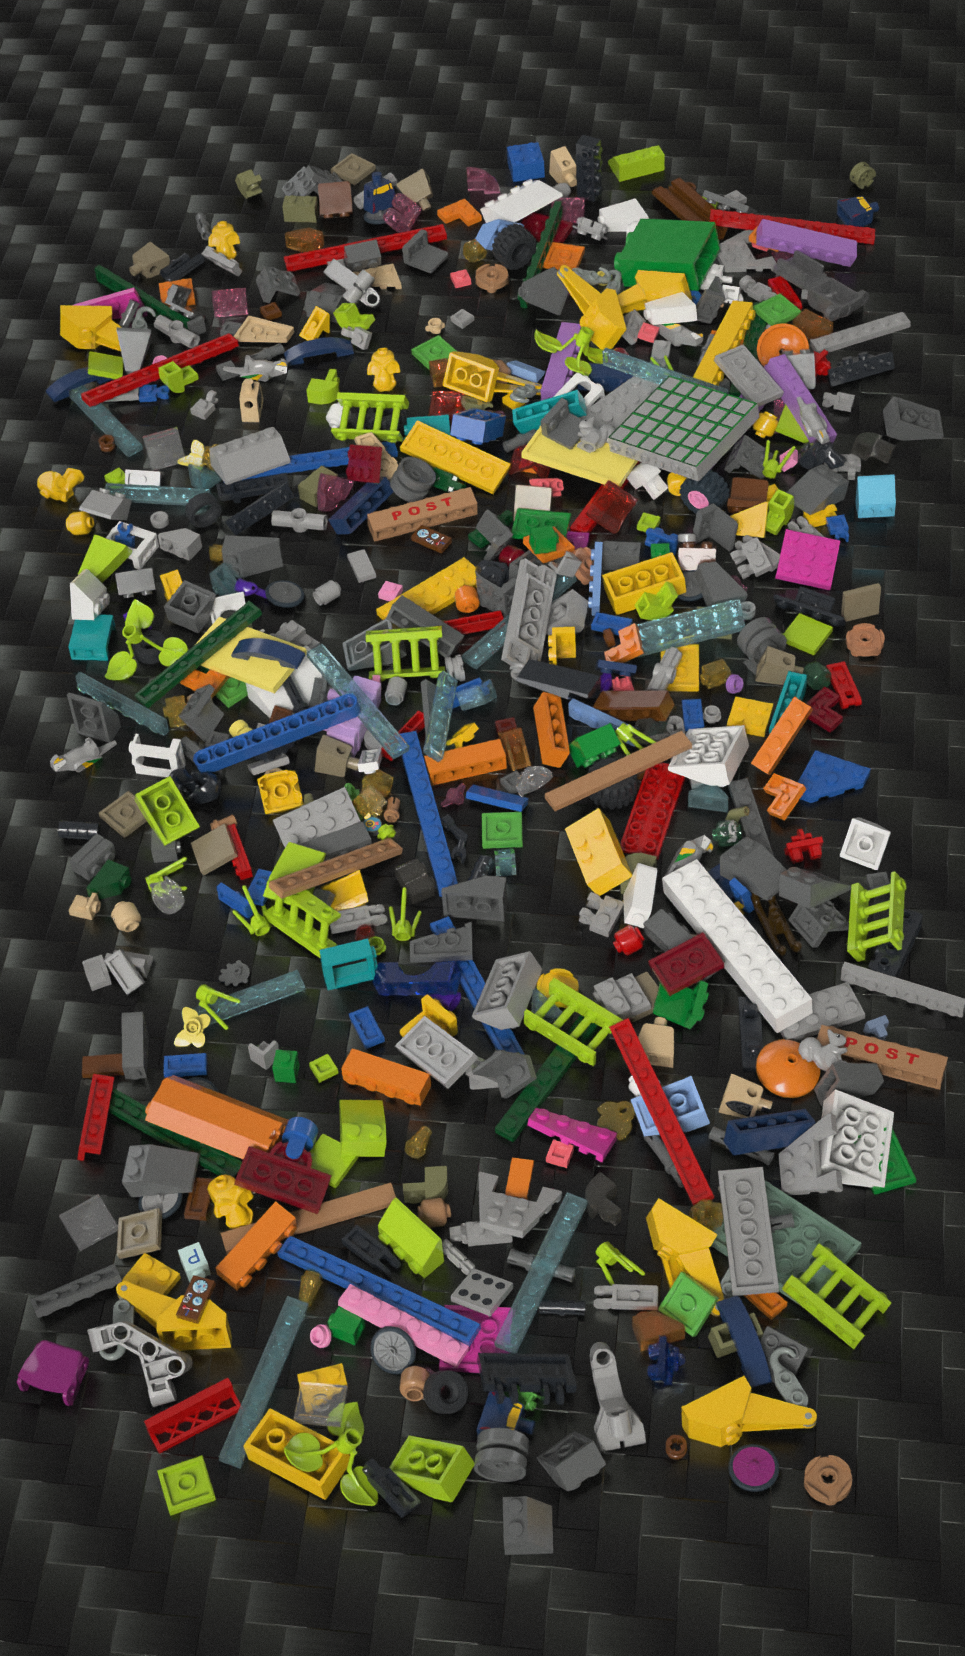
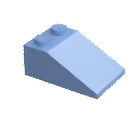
M692 1076L662 1087L683 1132H689L710 1124ZM642 1096L631 1099L644 1136L660 1135Z

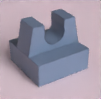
M886 1015L866 1022L863 1029L865 1036H873L885 1041V1037L888 1035L886 1029L889 1024Z

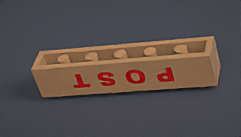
M471 487L459 489L454 492L443 493L435 497L367 514L368 527L375 542L416 531L421 525L432 527L477 515V501Z
M821 1025L817 1039L822 1046L829 1044L828 1029L846 1038V1043L840 1047L848 1050V1052L841 1055L842 1061L847 1063L877 1064L882 1075L940 1090L948 1057L938 1053L922 1051L918 1048L903 1046L896 1042H887L876 1037L860 1035L853 1031L848 1032L837 1029L834 1026Z

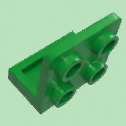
M700 980L693 990L686 987L671 996L668 995L662 984L659 983L653 1013L691 1029L697 1021H701L705 1010L702 1007L709 995V992H706L708 983Z

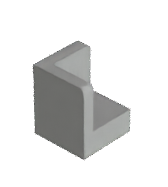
M566 551L560 563L550 561L548 565L557 574L573 578L582 562L572 552Z
M102 955L82 962L92 991L111 985L108 969Z
M263 1041L258 1047L251 1043L248 1046L250 1059L267 1070L273 1064L276 1050H279L278 1043L272 1041L268 1044Z

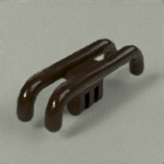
M751 892L753 907L775 953L779 957H783L786 954V947L780 945L776 936L784 933L790 948L794 952L801 951L802 943L796 941L775 895L768 900L770 907L767 917L759 896Z

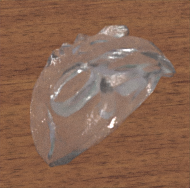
M542 766L527 767V769H524V772H521L522 775L516 779L517 791L521 797H524L525 794L539 789L553 777L552 772Z
M165 876V881L150 884L152 899L163 913L173 914L182 908L185 901L181 887L174 880Z

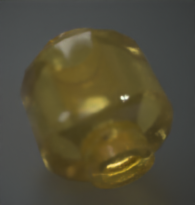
M476 239L466 242L463 246V255L470 262L479 261L487 254V249Z

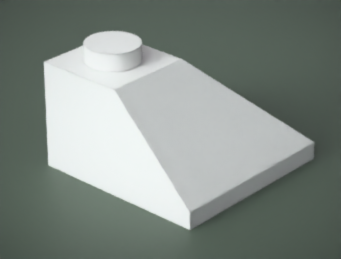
M859 817L852 818L840 857L878 870L891 832Z

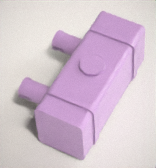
M354 676L346 693L330 689L327 700L329 701L349 693L354 694L361 706V713L356 718L324 730L327 731V736L352 747L351 757L354 758L361 747L364 734L377 714L381 703V683L359 676Z

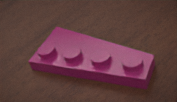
M135 287L72 305L112 306V319L122 318L121 314L125 312L130 299L140 304L137 310L145 307ZM144 312L142 316H147V312Z
M536 1108L528 1119V1126L550 1137L556 1135L560 1137L562 1143L566 1145L572 1143L579 1147L580 1152L586 1155L589 1152L596 1155V1160L603 1162L617 1139V1133L607 1128L593 1126L587 1122L577 1121L565 1115L549 1112L546 1109Z

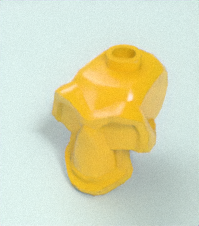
M220 221L213 227L212 234L209 236V247L214 246L216 247L217 254L220 252L227 259H234L237 255L234 244H240L239 236L234 231L232 224L227 223V221Z
M379 348L372 354L371 362H369L367 368V375H375L373 386L378 391H391L396 386L394 373H400V366L394 359L392 351L387 348Z
M68 468L63 476L57 472L47 471L39 476L37 486L41 490L40 494L48 499L50 497L67 502L74 495L73 488L80 484L85 476L80 470Z
M226 1174L216 1177L207 1188L214 1203V1215L216 1218L225 1216L226 1225L231 1229L252 1224L254 1214L247 1203L253 1199V1194L250 1190L234 1185L236 1179Z

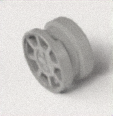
M455 655L454 658L445 657L449 683H454L455 680L465 681V672L460 655Z

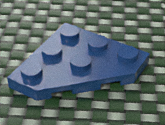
M815 750L798 783L806 787V791L800 799L813 803L821 797L829 796L830 798L843 794L848 789L855 788L857 790L863 788L871 769Z

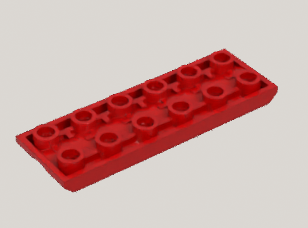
M661 762L646 769L620 843L623 853H644L656 856L657 860L659 859L686 778L668 770L669 764Z

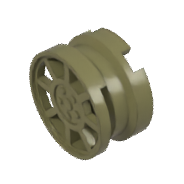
M860 162L851 170L850 180L860 189H864V186L868 187L872 184L876 171L869 167L866 162Z

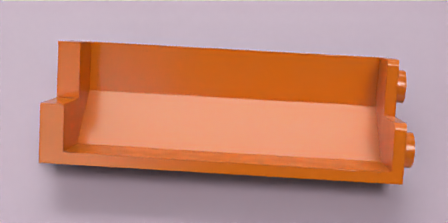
M175 1075L166 1077L162 1081L160 1088L145 1110L147 1114L145 1121L241 1159H244L249 1146L270 1153L276 1143L282 1141V1135L289 1121Z

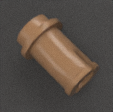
M394 797L388 799L387 810L384 812L385 820L390 823L396 822L400 816L398 812L400 800L396 798L395 804H393Z
M230 815L218 821L213 820L210 826L212 830L223 824L227 826L235 823L237 827L235 817Z

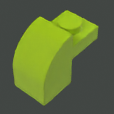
M342 303L333 312L341 328L345 327L347 329L350 326L354 329L355 327H361L367 330L375 321L373 314H360L355 303Z
M172 361L158 368L161 381L175 393L184 392L185 385L199 379L198 374L189 365L181 369Z
M330 369L325 380L311 379L307 388L308 403L328 404L337 399L340 378L337 377V370Z
M777 489L768 503L770 511L767 515L766 531L774 535L778 534L783 525L788 524L794 510V496Z
M665 582L656 595L644 592L636 602L635 607L642 619L652 621L662 619L674 611L671 604L678 595L673 584Z

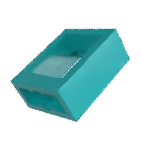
M368 939L319 950L327 990L376 979L375 971L378 970L375 947L370 946ZM366 958L364 962L332 969V966Z

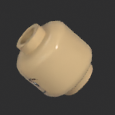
M121 901L115 905L111 912V917L119 930L131 932L138 928L141 915L134 903Z

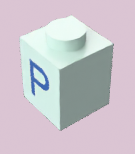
M199 1242L178 1250L189 1283L193 1275L203 1278L211 1275Z

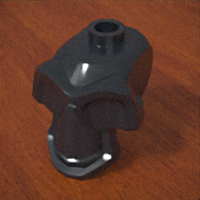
M817 439L810 444L806 442L800 448L801 452L798 455L799 464L808 470L821 465L823 462L830 469L842 467L847 460L833 449L834 444L831 442L821 444Z
M483 560L476 566L475 574L476 577L481 576L502 588L509 580V567L506 563Z
M179 768L172 771L169 775L177 789L182 792L183 799L189 806L214 801L220 795L222 788L221 780L212 773H202L196 770L192 771L189 775L185 768Z

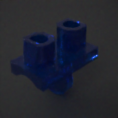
M666 1336L659 1337V1343L648 1346L649 1357L651 1360L658 1359V1364L649 1365L647 1374L651 1380H662L665 1385H671L673 1371H678L679 1366L685 1364L686 1357L684 1354L679 1353L678 1347L673 1348V1345L667 1342Z

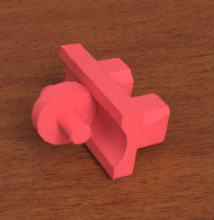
M559 478L529 480L531 486L552 487V497L562 496L561 491L564 489L563 481L559 480Z

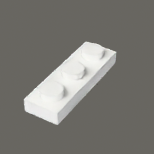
M382 748L362 751L358 762L359 772L364 771L365 774H371L379 769L383 756Z

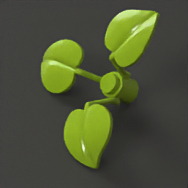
M581 327L579 333H575L563 346L559 340L543 334L537 329L535 331V340L538 346L551 353H556L557 350L562 351L573 340H576V345L580 347L577 359L567 357L565 365L570 370L581 373L584 376H589L592 369L589 363L580 360L582 352L585 356H588L590 361L596 364H606L608 353L610 352L589 347L594 332L588 327Z
M134 599L127 613L125 627L122 630L123 636L127 639L126 644L130 654L125 651L116 653L109 662L105 677L109 680H125L134 674L137 662L132 659L134 653L131 644H138L144 640L160 650L159 661L167 667L188 651V646L181 639L171 637L164 641L163 647H160L144 637L141 629H146L152 624L154 613L148 606Z
M357 1402L344 1404L336 1408L329 1415L327 1428L332 1435L339 1436L338 1440L332 1445L320 1450V1443L313 1435L299 1433L292 1437L284 1447V1453L290 1463L305 1472L318 1470L323 1464L321 1455L335 1447L342 1454H350L347 1466L348 1474L344 1475L340 1481V1488L344 1497L354 1504L368 1506L377 1504L378 1492L367 1480V1476L362 1471L364 1467L357 1466L352 1471L354 1457L357 1454L355 1448L361 1443L364 1434V1424Z

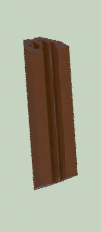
M681 178L673 180L671 182L672 186H669L668 189L660 186L652 191V194L683 221L709 222L711 209L717 210ZM716 226L718 239L721 240L724 238L728 227Z

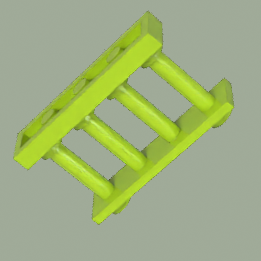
M337 393V400L343 407L340 428H331V432L336 439L345 441L346 439H355L357 436L372 432L379 441H388L390 443L403 442V437L397 431L400 410L409 408V401L405 395ZM359 407L356 429H347L350 408ZM369 407L377 408L373 430H364L366 410ZM385 408L393 409L390 431L380 430L383 410Z
M442 626L366 631V642H370L373 645L375 670L369 671V679H372L373 675H380L381 681L392 677L430 676L431 678H439L441 675H445V666L439 667L437 640L442 637ZM427 638L430 642L431 667L420 668L418 641ZM401 640H408L411 643L412 669H401L399 649ZM382 641H389L392 644L394 670H382L380 649Z
M895 871L891 872V884L867 891L860 883L851 885L847 951L857 962L865 960L867 948L891 942L897 950L902 949L906 883ZM890 893V900L868 907L870 898ZM889 909V917L867 923L869 915ZM888 926V934L866 940L868 931Z
M283 873L276 875L275 877L267 881V885L269 886L270 881L278 879L285 875ZM307 890L285 897L291 901L290 911L283 907L284 898L281 899L277 894L275 905L264 911L263 917L268 922L319 958V950L337 946L336 943L328 938L329 925L339 919L341 914ZM299 908L306 912L305 922L298 917ZM314 918L321 922L320 932L313 928Z
M553 978L549 983L550 997L535 1014L528 1009L524 1011V1024L530 1030L539 1032L576 1055L580 1061L594 1066L596 1064V1052L594 1050L608 1034L612 1033L609 1027L623 1021V1019L556 978ZM556 1002H561L568 1006L553 1024L542 1019ZM574 1012L584 1016L585 1018L570 1035L560 1030ZM591 1023L602 1027L587 1046L577 1040Z
M819 1243L811 1254L816 1258L800 1278H795L791 1275L782 1290L851 1348L855 1349L865 1336L861 1332L862 1327L877 1309L884 1314L891 1305V1302L883 1292L874 1289L834 1256L828 1247L822 1246ZM822 1265H825L834 1274L818 1293H813L807 1288L806 1284ZM842 1279L852 1289L836 1308H832L825 1303L824 1299ZM860 1294L870 1304L854 1323H850L842 1314Z

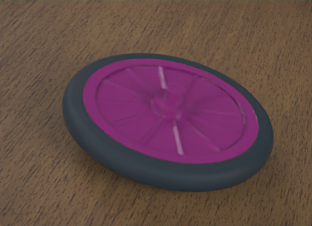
M747 1444L741 1446L732 1454L729 1460L728 1468L732 1480L740 1488L747 1491L757 1492L769 1488L774 1484L779 1474V1463L776 1456L770 1449L762 1445Z

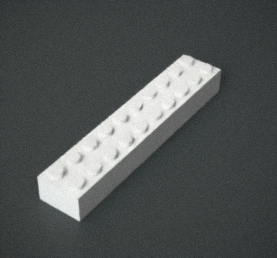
M697 859L662 878L665 895L698 935L702 932L705 934L724 962V968L751 1002L757 1004V1009L776 1033L813 1013L812 998Z

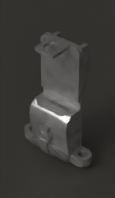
M798 250L794 251L793 257L787 260L780 258L777 264L774 265L773 272L776 273V277L781 276L801 289H807L809 305L813 309L824 313V318L829 321H835L850 315L869 300V293L864 290L856 292L834 278H829L827 274L823 273L824 266Z

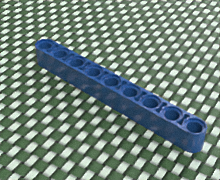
M345 694L199 750L195 753L193 760L200 772L213 773L356 718L361 713V706L354 694Z

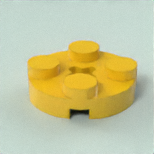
M552 969L550 973L542 974L537 981V994L542 1004L550 997L549 983L553 978L579 992L577 979L573 977L570 971L565 969ZM556 1002L552 1007L567 1008L568 1006L561 1002Z

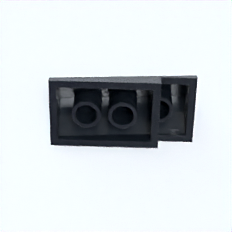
M532 659L528 660L516 678L518 682L565 699H580L581 696L585 698H598L601 693V681L598 675Z

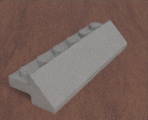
M526 558L520 560L501 658L502 661L510 664V669H512L514 663L526 664L529 659L541 661L557 573L546 565L537 566Z

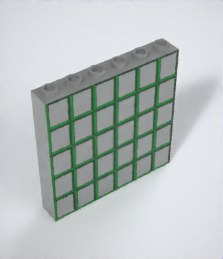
M669 375L608 437L610 452L700 481L759 418L758 404Z

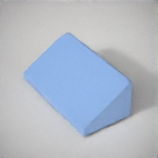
M517 360L507 363V366L511 369V374L537 383L545 374V371Z

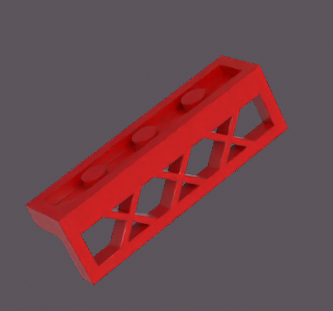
M93 1074L77 1160L84 1161L85 1152L101 1153L114 1077Z
M226 1378L145 1420L144 1423L160 1454L242 1411L243 1408L234 1393L229 1378ZM229 1398L233 1400L234 1407L228 1410L220 1408L223 1401ZM206 1410L214 1412L212 1418L207 1421L199 1419L201 1413ZM185 1421L193 1423L191 1429L186 1432L178 1430L180 1424ZM164 1432L171 1433L170 1440L160 1445L156 1436Z

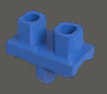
M658 527L646 530V546L651 547V544L669 543L670 553L676 554L679 543L678 535L674 533L670 535L664 534L663 529Z

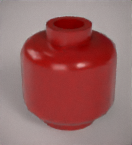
M628 925L614 934L616 941L613 944L618 953L623 951L625 955H631L643 947L642 942L645 939L637 926Z

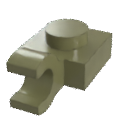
M463 396L461 400L465 410L493 408L491 402H483L476 398Z

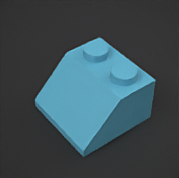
M894 474L858 476L856 490L858 518L894 516L896 505Z

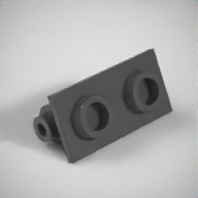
M323 675L322 678H314L309 708L328 701V692L333 686V681H330L328 676Z

